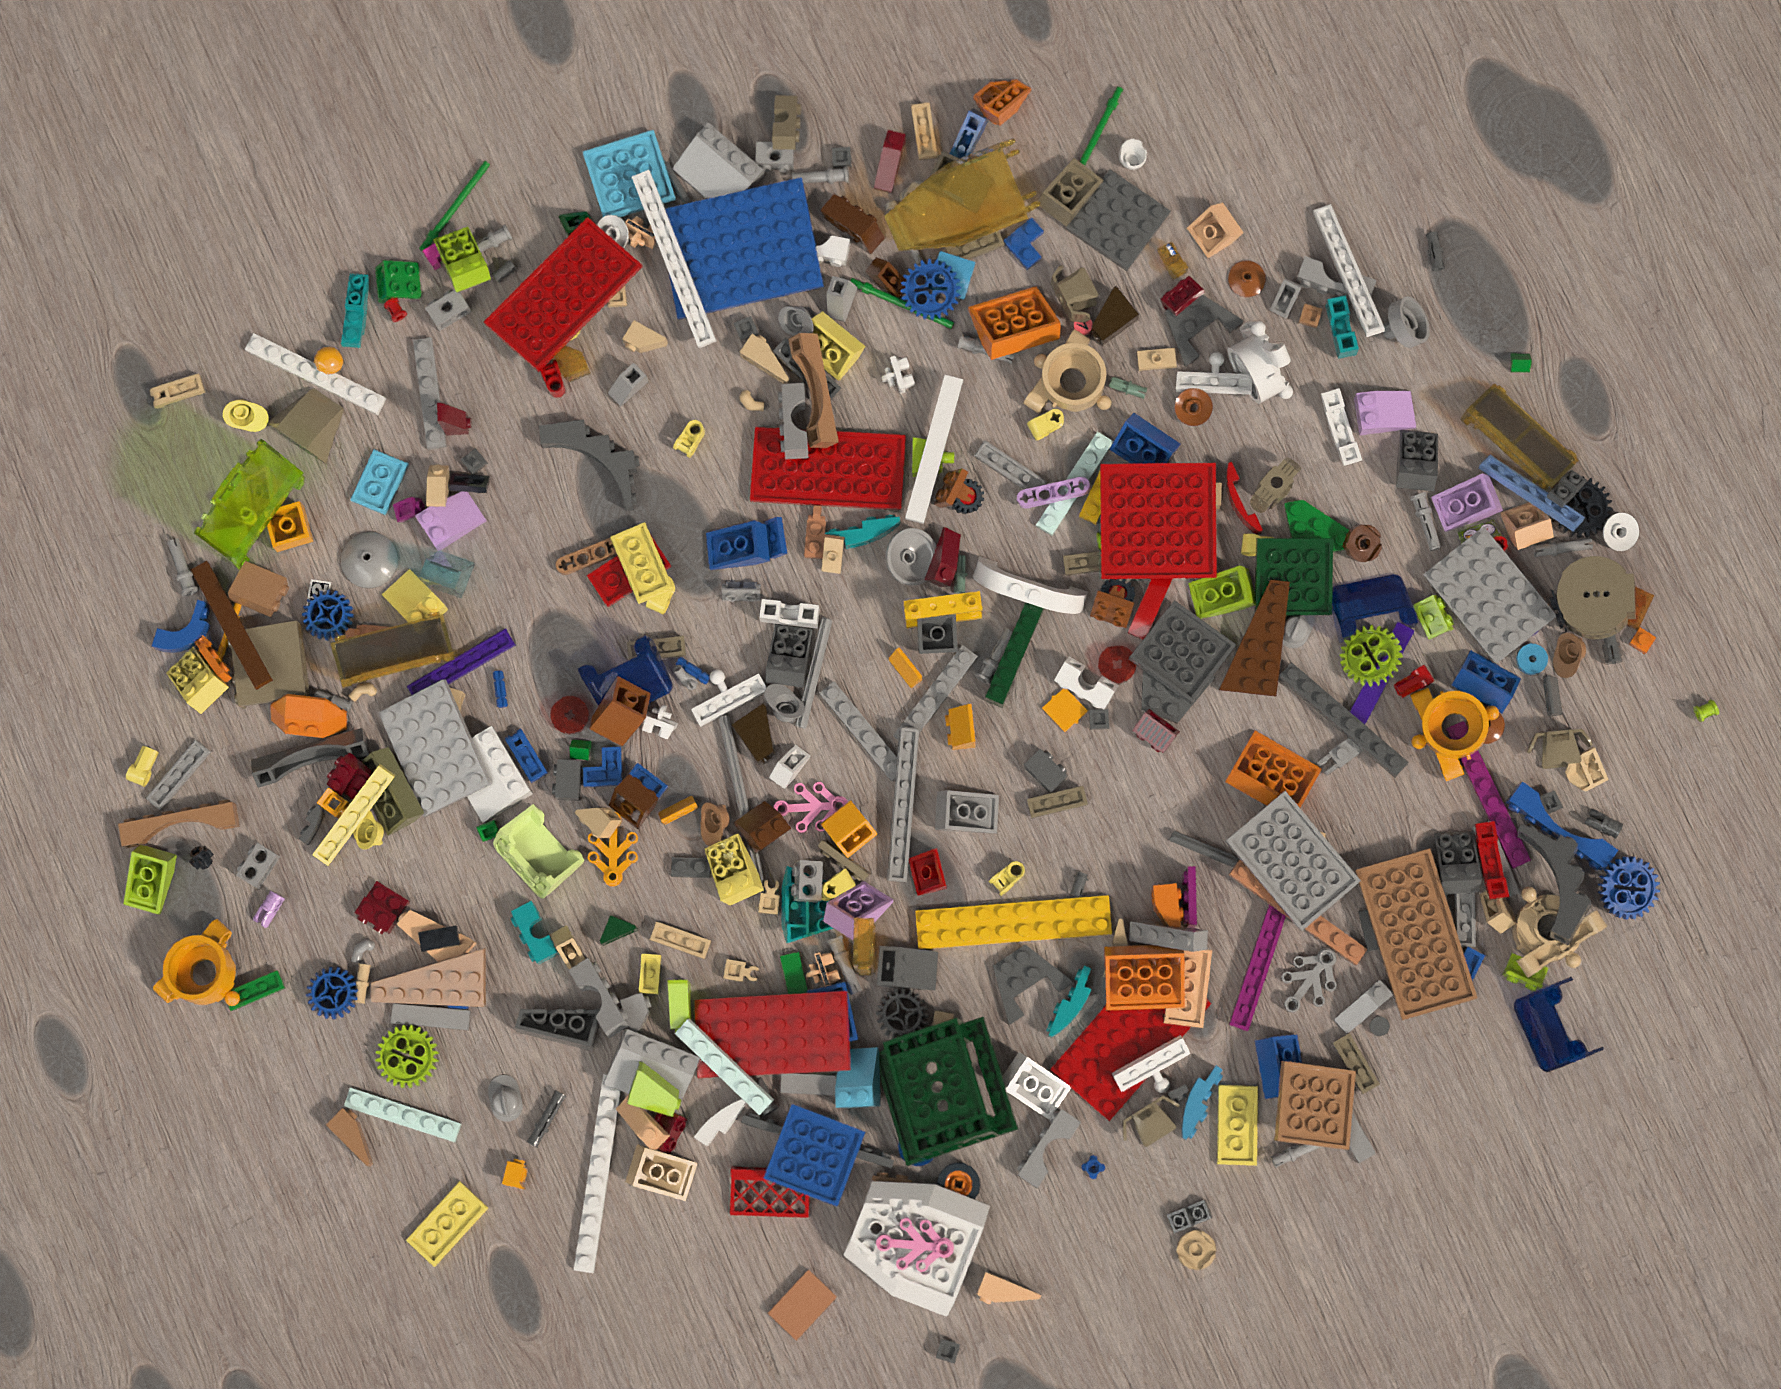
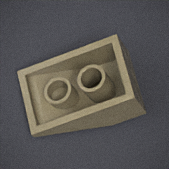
M1073 158L1045 189L1037 205L1067 227L1101 185L1103 179Z

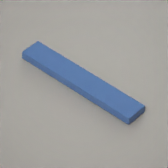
M1491 454L1480 464V470L1570 530L1574 531L1583 522L1584 516L1567 505L1561 508L1547 498L1548 492Z

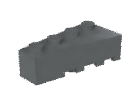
M520 1009L515 1030L517 1033L592 1051L599 1028L596 1016L600 1009Z

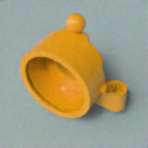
M1429 688L1410 694L1414 707L1422 720L1423 735L1416 734L1411 740L1412 746L1415 749H1422L1427 744L1435 752L1446 782L1464 775L1458 758L1466 757L1467 760H1470V755L1483 745L1488 733L1489 720H1495L1499 716L1498 708L1493 705L1484 708L1476 697L1461 691L1445 693L1441 691L1440 695L1434 699ZM1458 714L1467 720L1469 729L1463 738L1453 740L1444 735L1442 732V722L1447 716Z
M216 919L207 926L201 935L188 936L175 942L165 957L163 977L156 982L153 991L166 1003L181 998L197 1005H208L225 998L227 1005H237L240 1001V996L236 991H231L235 984L236 966L226 949L227 944L225 943L231 937L232 932L219 919ZM209 960L216 967L215 978L207 985H198L193 979V970L199 962Z

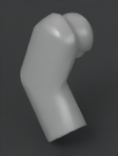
M681 665L673 668V672L689 690H694L697 687V679L686 673Z
M366 938L357 943L354 947L351 962L361 963L363 952L374 949V941Z

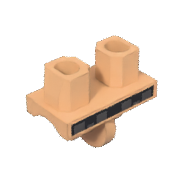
M637 216L632 220L627 219L625 224L628 228V239L631 240L630 246L635 248L639 244L642 247L646 245L653 249L656 244V238L651 225L648 229L642 227L644 221Z
M819 952L814 954L819 969L816 970L814 963L810 964L811 972L806 974L807 978L813 977L816 984L820 982L818 975L821 974L825 987L840 980L838 971L834 970L827 973L825 966L835 963L832 953L820 954Z

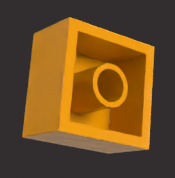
M300 501L263 512L272 547L277 552L314 542L305 507Z

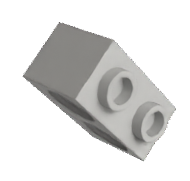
M257 843L249 849V856L246 861L241 862L238 866L236 876L260 889L280 856ZM262 852H265V853H266V858H265V860L262 861V862H259V860H258L259 854L262 853ZM254 868L256 871L255 876L248 878V871Z
M799 860L795 862L792 868L795 883L791 889L794 901L819 902L822 900V861ZM804 867L810 869V876L804 874ZM803 886L809 888L810 894L808 896L803 893Z

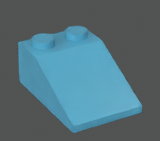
M879 1048L850 1049L851 1070L837 1072L835 1085L836 1108L881 1107Z

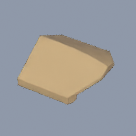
M1594 746L1580 753L1582 761L1580 763L1568 764L1565 771L1569 782L1585 792L1609 780Z

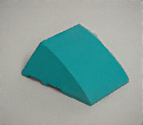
M786 866L781 887V927L786 944L834 929L823 921L827 902L831 900H821L819 902L794 901L791 889L795 883V876L792 875V867ZM803 886L802 891L808 896L810 890L807 886Z

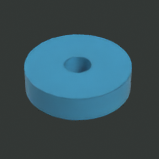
M1537 644L1523 646L1516 656L1518 668L1527 675L1539 674L1548 663L1547 652ZM1529 657H1534L1535 662H1530Z

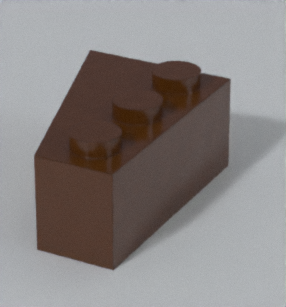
M834 193L820 210L824 218L842 233L846 232L854 237L853 241L856 244L859 241L864 244L867 249L866 251L870 255L885 239L876 223L878 220L870 213L868 215L865 214L858 205L853 206L850 204V201L844 196L839 197Z

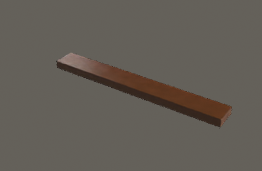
M205 561L191 569L254 688L257 690L272 682L271 675L209 562Z

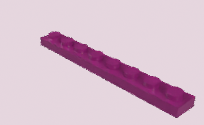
M1464 721L1445 729L1449 738L1453 740L1463 738L1468 732ZM1477 750L1471 754L1470 760H1467L1466 757L1459 758L1488 820L1495 821L1498 840L1511 868L1514 869L1530 862L1531 859L1521 839L1518 837V832L1479 751Z
M1269 904L1228 1024L1246 1032L1249 1030L1286 918L1285 915Z

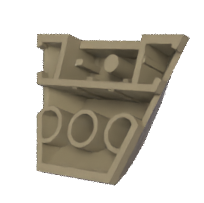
M312 388L268 420L267 425L327 465L328 455L333 446V440L344 408Z

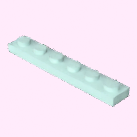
M1097 432L1066 480L1085 477L1089 481L1114 441ZM1083 482L1079 483V486L1075 488H1080V490H1083L1085 485H1083ZM1070 484L1072 493H1074L1073 484ZM1061 486L1058 493L1065 495L1068 492V488ZM1077 497L1050 503L1037 522L1036 527L1052 536Z
M690 1018L676 1031L675 1034L759 1115L772 1103L774 1099Z
M353 1088L349 1089L344 1107L452 1142H456L461 1123Z

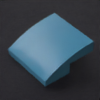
M940 251L937 258L939 265L946 262L945 268L947 269L951 266L952 270L950 273H957L954 279H960V282L956 286L962 287L961 290L957 291L961 295L958 299L965 300L976 262ZM938 275L935 278L936 284H942L945 281L943 275ZM930 285V288H929L930 290H933V291H934V290H942V291L948 290L947 287L935 289V288H933L932 285Z

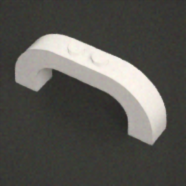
M983 557L978 558L973 579L980 585L997 593L1045 609L1070 614L1082 612L1088 594L1087 591L1072 586L1069 589L1053 588L1007 573L997 567L998 562Z

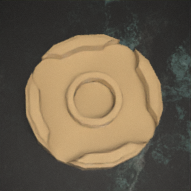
M1194 1230L1181 1236L1177 1243L1176 1252L1178 1259L1184 1266L1189 1269L1200 1270L1205 1269L1213 1262L1216 1255V1246L1210 1235L1203 1231Z

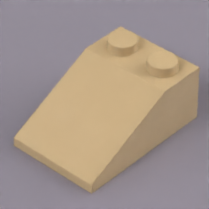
M637 1144L625 1182L635 1187L686 1201L697 1163Z

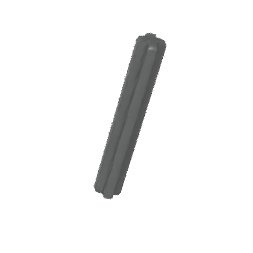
M1173 831L1170 837V841L1231 867H1234L1240 859L1237 856L1177 831Z

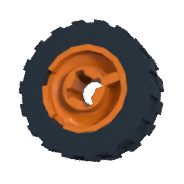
M953 1163L941 1171L938 1176L937 1185L975 1199L980 1190V1179L977 1172L971 1166L965 1163ZM956 1181L962 1182L961 1188L955 1187Z

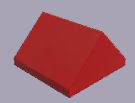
M937 848L909 858L917 896L947 889Z

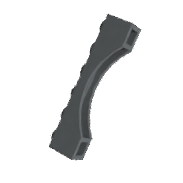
M356 729L251 760L252 775L257 787H263L277 783L292 771L315 762L337 760L340 756L344 757L348 753L353 754L357 759L369 755L368 742L363 729Z

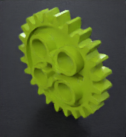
M1373 625L1370 626L1369 630L1363 626L1362 632L1356 629L1357 635L1349 634L1351 640H1344L1347 647H1341L1342 651L1345 652L1339 655L1341 659H1344L1340 662L1342 666H1345L1343 671L1348 673V678H1353L1355 683H1358L1360 680L1362 686L1366 682H1368L1370 687H1372L1373 682H1376L1379 686L1380 680L1386 683L1387 676L1393 678L1392 671H1399L1396 665H1402L1399 658L1403 657L1402 653L1399 652L1402 650V647L1398 645L1400 643L1398 638L1394 639V633L1389 634L1387 628L1382 632L1381 626H1378L1376 630ZM1379 640L1378 645L1371 646L1373 641ZM1363 642H1366L1380 669H1376L1363 646ZM1357 650H1362L1360 655H1354ZM1383 656H1388L1386 661L1380 662ZM1371 665L1369 671H1363L1365 666Z
M402 1025V1031L395 1027L394 1034L388 1031L389 1038L382 1036L384 1044L378 1043V1046L382 1049L375 1052L380 1055V1058L375 1059V1061L381 1062L377 1069L384 1070L381 1073L382 1077L388 1075L387 1082L394 1080L393 1086H397L399 1082L401 1088H404L406 1083L409 1088L413 1087V1083L420 1086L419 1080L427 1082L425 1076L432 1077L433 1075L430 1070H437L433 1063L439 1062L438 1059L434 1058L439 1052L433 1049L438 1045L431 1044L434 1039L432 1036L426 1038L428 1031L421 1034V1027H418L416 1031H414V1025H410L409 1030H407L406 1025ZM401 1039H406L407 1041L404 1049L398 1047V1042ZM419 1046H423L425 1052L422 1056L418 1057L416 1049ZM392 1049H396L405 1054L409 1053L410 1056L422 1060L423 1064L416 1063L409 1059L406 1060L405 1057L393 1053ZM393 1057H398L399 1064L396 1067L390 1065V1060ZM411 1064H415L417 1067L413 1075L408 1073V1067Z

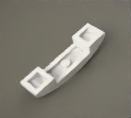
M1340 389L1322 393L1321 398L1327 422L1343 466L1362 461L1344 409L1345 404Z

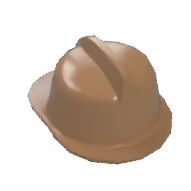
M1564 633L1558 638L1553 657V668L1561 678L1572 677L1577 672L1580 661L1585 657L1586 646L1581 637H1577L1573 633Z
M707 802L701 808V836L708 846L720 842L723 830L729 825L730 818L724 804L714 805Z

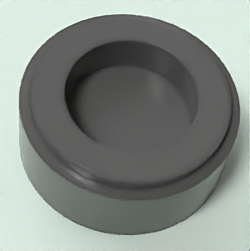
M1379 1016L1371 1020L1369 1029L1375 1036H1384L1388 1033L1390 1024L1386 1018Z

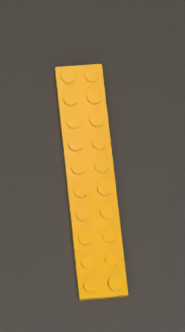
M1109 895L915 911L919 950L1112 935Z

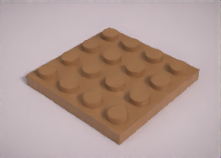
M1281 1061L1274 1141L1349 1150L1356 1071Z

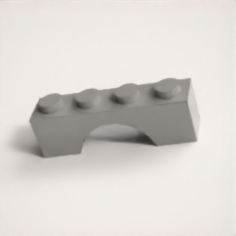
M1304 256L1296 283H1299L1303 288L1311 287L1317 289L1321 294L1329 293L1335 295V297L1346 296L1347 300H1350L1344 284L1331 280L1325 274L1323 262ZM1362 275L1371 296L1376 280Z
M804 383L781 384L782 391L778 392L779 403L783 405V408H779V419H783V424H780V436H784V441H781V452H785V459L808 458L807 432L798 429L792 423L794 416L806 409Z
M1145 919L1130 921L1129 941L1191 952L1207 950L1208 930L1192 927H1169L1160 925V922Z
M587 958L568 970L581 991L592 990L600 993L602 1006L596 1019L609 1038L629 1026L626 1021L629 1018L623 1008L619 1009L617 1005L619 1000L614 992L612 994L609 992L608 988L611 986L605 977L601 978L599 974L601 969L596 961L592 963Z
M1062 1109L1060 1112H1054L1050 1118L1052 1124L1048 1129L1044 1127L1038 1136L1041 1138V1141L1038 1145H1032L1028 1151V1154L1031 1156L1027 1162L1023 1160L1017 1168L1019 1171L1018 1176L1035 1188L1039 1187L1048 1173L1043 1162V1153L1046 1146L1055 1139H1070L1081 1123Z

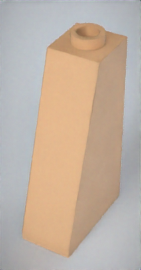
M411 910L403 912L398 918L399 922L397 923L419 945L418 932L445 927ZM459 933L461 945L427 952L437 962L469 953L477 943Z

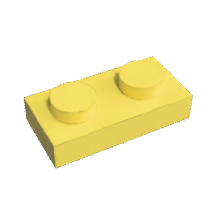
M641 954L639 993L659 994L661 955Z

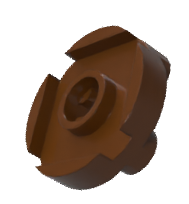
M1357 524L1348 531L1343 542V548L1348 556L1356 562L1372 561L1381 552V535L1371 525ZM1366 539V547H1361L1360 541Z

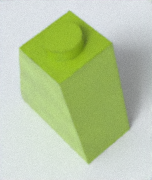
M668 980L670 1029L675 1030V1033L687 1019H691V983L688 980Z
M639 1061L627 1104L673 1117L674 1111L679 1110L681 1099L678 1098L679 1090L644 1062Z

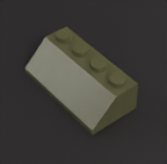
M389 747L371 752L361 761L373 772L381 764L395 774L393 780L373 805V809L388 836L415 822L424 814L421 805Z

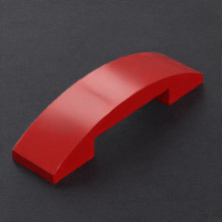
M1229 462L1226 469V488L1230 503L1241 522L1254 534L1260 535L1263 529L1255 513L1248 516L1234 486L1240 478L1233 463Z
M1173 578L1151 579L1128 634L1142 640L1146 637Z
M1495 821L1475 824L1477 847L1489 900L1509 897L1497 843L1498 836Z

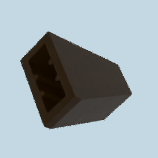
M1117 286L1113 287L1091 328V337L1102 346L1135 323L1139 318L1138 312Z
M763 703L732 724L733 729L758 765L761 763L763 765L767 764L773 759L772 756L774 755L767 709Z

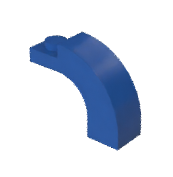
M197 600L192 619L182 630L171 632L157 628L152 647L163 652L179 653L196 646L194 642L202 635L206 636L211 626L208 622L204 621L210 613L209 605L205 601Z

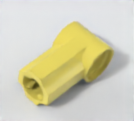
M142 746L135 763L127 771L126 780L145 787L150 780L151 769L159 752Z

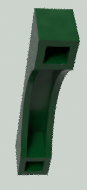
M1025 602L985 696L986 702L1003 708L1045 608Z

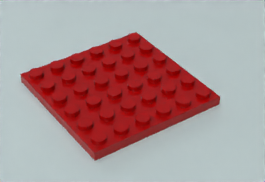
M1216 463L1100 464L1101 579L1217 578Z

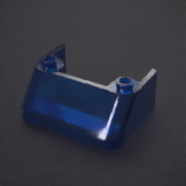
M1572 977L1523 996L1514 1002L1515 1013L1537 1063L1544 1072H1551L1604 1050L1603 1046L1588 1052L1581 1040L1576 1039L1570 1042L1554 1005L1559 1004L1563 998L1559 986L1572 981Z

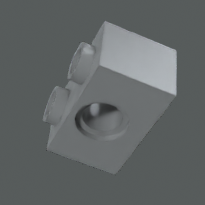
M756 142L755 163L764 172L771 170L788 172L789 170H794V150L773 149V142ZM773 155L780 156L778 160L770 159Z
M455 290L447 291L444 297L431 301L425 308L439 331L471 313L460 292L456 293ZM451 305L452 308L450 311H443V308L445 306Z

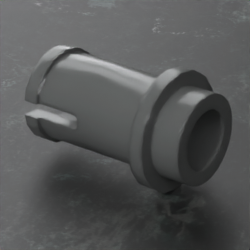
M510 260L504 261L505 264L492 273L499 283L510 273H515L516 267Z
M1077 872L1073 876L1075 880L1070 894L1082 897L1086 881L1089 879L1087 874Z

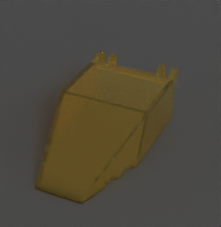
M1015 139L1001 141L946 164L884 215L898 250L959 247L1027 219L1028 213L1039 207L1041 203L1040 201H1035L1025 206L1024 200L1034 197L1037 193L1036 191H1031L1022 196L1007 162L1008 158L1019 154L1020 151L1019 149H1014L1004 154L1002 149L1013 145L1016 142Z

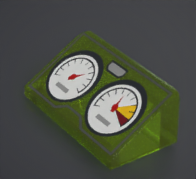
M1490 520L1457 533L1462 544L1483 526L1493 538L1501 536V532L1494 520Z

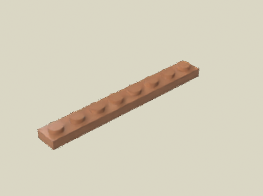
M1239 859L1229 873V876L1288 917ZM1319 916L1304 929L1353 965H1357L1367 951V948L1322 916Z

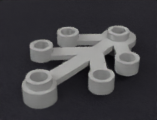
M1324 948L1316 956H1297L1293 959V965L1296 968H1301L1305 964L1317 963L1313 970L1294 973L1287 971L1282 974L1281 979L1286 984L1294 980L1306 979L1295 995L1285 1000L1284 1008L1286 1011L1294 1013L1300 1008V1000L1312 984L1314 990L1313 1004L1316 1007H1322L1325 1004L1319 974L1324 969L1326 976L1324 987L1329 992L1334 991L1337 984L1334 981L1332 966L1336 962V954L1333 950ZM1324 955H1328L1330 957V960L1328 962H1325L1323 960ZM1298 958L1302 960V965L1300 966L1295 963ZM1285 974H1289L1291 976L1290 981H1286L1284 979ZM1328 982H1332L1334 984L1333 989H1329L1327 987ZM1316 998L1322 999L1321 1005L1316 1003ZM1293 1001L1295 1008H1289L1288 1003Z

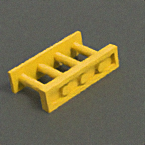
M980 591L903 601L906 628L917 627V619L956 614V622L982 619Z

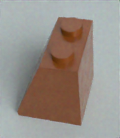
M617 676L593 714L589 729L623 746L646 719L651 693Z

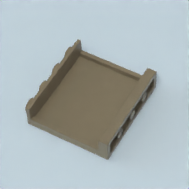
M291 621L245 629L273 679L272 682L257 690L254 688L228 640L229 648L232 649L230 663L234 667L232 681L233 685L236 686L234 699L239 707L246 709V706L274 702L286 694L310 696L301 623Z

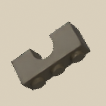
M775 95V122L781 123H773V149L795 150L796 142H799L800 132L797 131V128H800V117L798 115H801V104L798 103V96Z

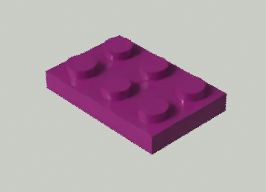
M1188 866L1182 874V885H1186V891L1182 893V903L1186 905V910L1183 912V924H1187V928H1195L1197 926L1196 866Z

